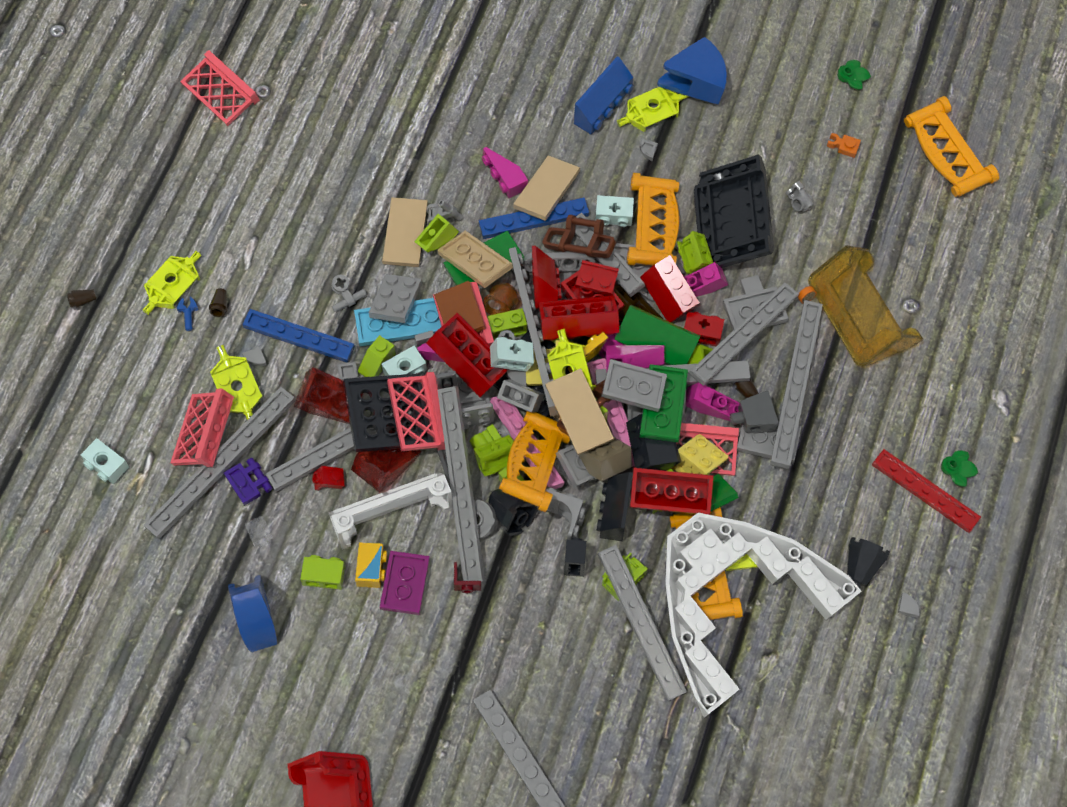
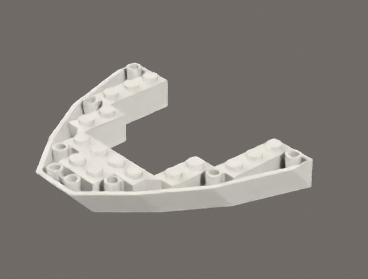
M697 513L667 536L665 585L672 638L694 697L705 718L740 689L702 643L701 640L712 633L716 627L691 596L745 554H748L771 584H774L788 573L825 620L862 591L849 575L791 538L747 522Z

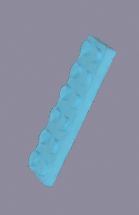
M434 298L416 300L406 323L369 318L370 308L354 310L359 346L371 345L379 335L392 342L415 338V335L428 331L435 333L441 328Z

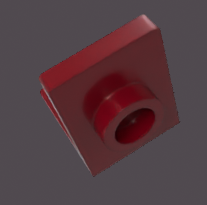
M454 562V591H461L466 594L473 591H481V581H458L457 562Z

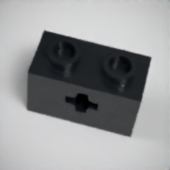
M580 538L566 539L564 575L584 577L587 541H583Z

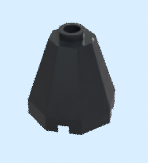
M501 489L494 490L489 496L488 502L493 507L502 529L509 536L520 535L523 532L521 528L524 526L529 527L538 512L535 505L506 494Z
M851 537L847 547V575L861 588V586H866L884 564L890 551L886 550L883 552L882 546L864 539L855 542L856 538Z

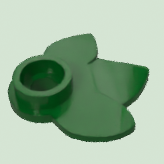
M850 60L845 65L840 66L837 74L840 81L847 82L850 87L857 90H862V82L871 78L869 71L861 67V62L858 60Z
M963 450L955 451L952 456L944 458L941 464L943 473L950 475L952 481L958 486L966 487L967 478L978 474L976 465L968 461L969 453Z

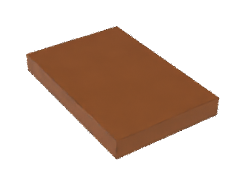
M469 281L434 294L444 324L458 313L476 332L486 329Z

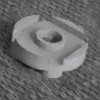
M474 500L476 515L480 516L479 524L477 523L479 539H483L492 533L498 523V519L493 507L488 502Z

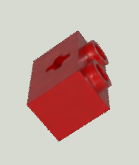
M687 312L684 329L700 335L698 343L716 347L720 343L725 319L714 315H702L699 312Z

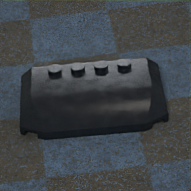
M758 154L701 172L699 184L695 185L694 188L697 232L705 235L713 263L716 262L721 268L772 254L774 242L766 169L762 157Z

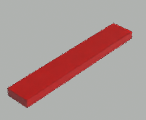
M885 449L881 451L872 463L873 467L966 532L970 533L980 520V515Z

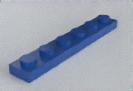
M584 197L558 203L546 221L519 211L479 220V227L482 238L488 239L506 231L510 234L565 222L568 215L577 216L581 212L585 217H588L589 210Z
M252 309L249 310L242 324L245 329L348 363L355 348L354 343Z

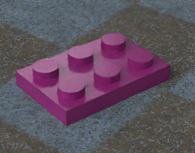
M390 551L380 610L420 615L430 556Z

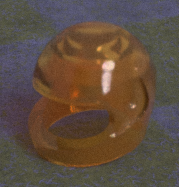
M499 283L493 286L483 300L485 311L490 315L514 310L519 301L518 292L508 283ZM494 300L501 305V308L499 310L491 308L488 301Z

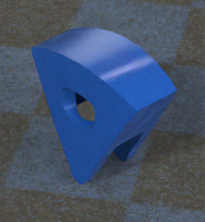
M704 37L664 63L663 67L668 72L658 79L657 85L686 96L719 104L726 86V66L719 50L711 41Z
M257 575L253 583L236 588L235 584H228L239 632L248 650L252 653L277 645L276 631L261 575Z

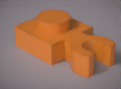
M831 133L829 139L835 142L828 140L827 147L839 148L838 153L855 158L861 140L844 135L842 139L837 134Z

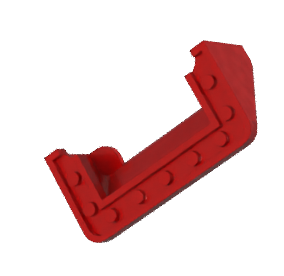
M318 751L287 764L291 782L295 785H302L304 807H373L369 764L363 755Z

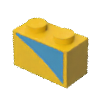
M359 542L355 577L357 587L381 588V581H385L386 570L383 569V562H387V551H384L383 544Z

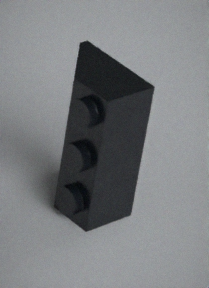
M639 414L626 422L635 468L667 471L681 462L676 442L640 437L643 414Z
M627 472L608 478V483H603L602 495L606 496L605 501L600 503L599 513H603L602 520L598 519L596 531H600L599 538L623 542L633 473Z

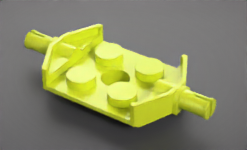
M657 87L627 100L626 117L617 120V124L621 127L631 123L634 127L645 132L646 127L673 115H676L677 118L679 102L689 96ZM650 103H655V104H657L658 106L655 107V108H652V107L649 106V104H650Z
M195 251L190 258L170 256L144 284L149 297V303L142 309L144 313L149 315L155 307L175 308L174 303L196 279L200 280L194 266L195 262L201 257L199 252ZM168 277H176L175 281L171 283L166 282Z
M565 329L558 330L560 342L547 355L553 380L565 376L567 366H570L573 372L582 369L592 391L596 385H592L583 350L586 346L569 342Z
M221 345L222 351L220 346H218L216 349L221 358L210 371V374L217 389L222 388L234 397L230 413H242L248 420L253 415V408L263 398L246 357L229 356L224 345ZM233 382H241L242 388L239 391H234L231 388Z

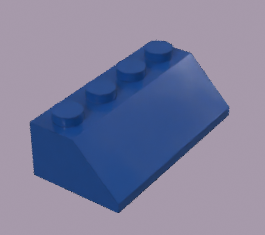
M618 56L575 103L574 124L590 135L601 127L603 120L609 118L613 109L622 103L623 97L626 94H630L633 90V76Z

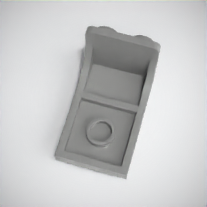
M456 374L464 429H469L474 425L485 426L494 422L493 404L490 403L488 391L479 397Z
M546 488L545 491L553 494L547 511L561 515L568 521L570 525L567 535L568 540L578 538L579 527L582 526L585 518L586 508L583 507V500L570 493L562 494L554 488Z

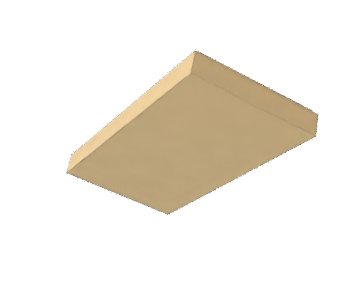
M547 156L514 202L513 208L546 221L579 174L580 167Z
M391 197L382 259L383 264L420 266L422 248L414 241L425 229L428 200Z
M466 230L437 250L438 255L484 288L513 268L511 262Z
M578 369L545 384L577 455L614 440L582 369Z

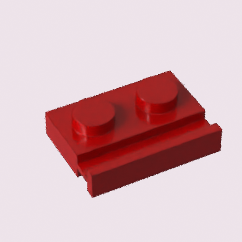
M582 260L575 287L612 296L619 269Z

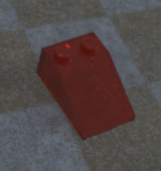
M314 367L309 369L303 378L294 407L313 415L350 424L343 380Z
M392 429L388 433L393 434L396 431ZM390 449L358 452L351 470L381 493L393 484L422 451Z

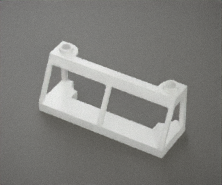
M438 472L328 513L343 550L351 547V538L353 535H357L355 525L425 499L429 500L431 507L438 505L445 512L453 509L452 493L445 475Z

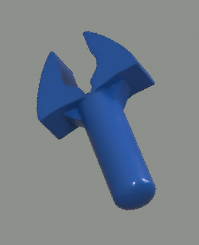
M191 297L190 305L186 308L184 298H182L178 303L177 311L178 313H184L185 330L192 331V312L199 311Z

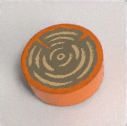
M812 286L805 287L799 292L798 299L803 304L804 300L811 301L817 292Z

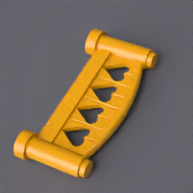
M942 96L936 99V102L907 115L904 118V123L908 128L914 127L926 157L936 170L953 184L951 187L952 194L955 197H960L987 183L992 184L998 181L999 173L992 164L986 167L981 165L947 116V113L951 112V104L947 97ZM934 125L939 126L933 136H930L927 133L928 130H925L923 126ZM933 139H948V142L944 149H938ZM942 153H958L953 163H948ZM953 166L968 167L962 177L956 176V171L952 170Z
M633 172L630 190L638 191L636 247L629 246L626 263L632 266L635 264L653 266L671 255L676 263L677 256H673L672 252L679 232V210L674 192L678 193L679 182L672 179L641 176L640 173ZM665 195L666 199L664 201L666 205H661L652 198ZM663 209L666 212L664 214L666 219L661 220L653 215L652 212ZM663 224L665 226L663 229L665 234L660 235L651 227ZM662 239L665 242L663 243L664 249L659 250L650 242Z
M526 411L523 418L526 424L516 436L509 452L507 479H502L499 489L506 494L537 506L540 511L546 512L553 494L545 491L556 459V453L561 442L568 444L570 438L559 430L557 421L536 412ZM533 430H537L546 440L532 439ZM528 444H533L541 453H528L526 450L529 448ZM524 457H528L537 467H524L522 465L525 461ZM519 471H524L531 480H518Z
M719 507L711 511L710 515L722 517L721 508ZM678 513L669 516L671 528H679L696 514ZM725 571L704 586V588L715 592L705 602H701L698 599L700 595L698 592L691 596L709 620L734 616V619L743 617L740 598L731 599Z

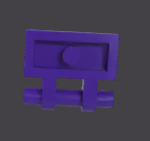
M249 458L246 461L249 466L245 469L239 463L224 472L226 479L244 506L261 496L258 491L259 488H264L266 493L273 489L269 479L261 471L262 467L253 458ZM255 474L258 480L253 482L249 476Z

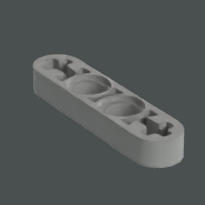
M528 253L524 256L523 266L525 270L532 272V264H530L532 253ZM546 253L555 261V268H559V271H579L582 260L596 263L595 257H589L582 253ZM566 259H572L574 261L570 265L564 263Z

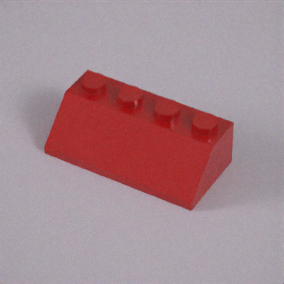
M614 295L539 302L543 340H556L559 338L557 331L565 329L568 339H573L577 336L592 337L602 332L606 335L619 333V315Z
M458 313L450 318L426 342L479 397L509 370L491 367L490 345Z
M634 468L630 508L710 515L713 475Z

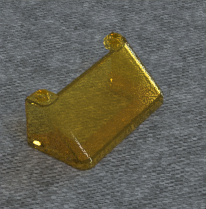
M846 245L809 276L808 283L809 286L816 290L817 300L820 304H823V310L854 362L858 366H869L911 348L924 339L915 328H907L902 332L867 274L874 265V258L869 249Z

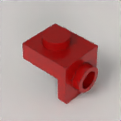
M321 466L317 469L312 477L315 490L319 491L323 487L342 489L344 487L343 468Z

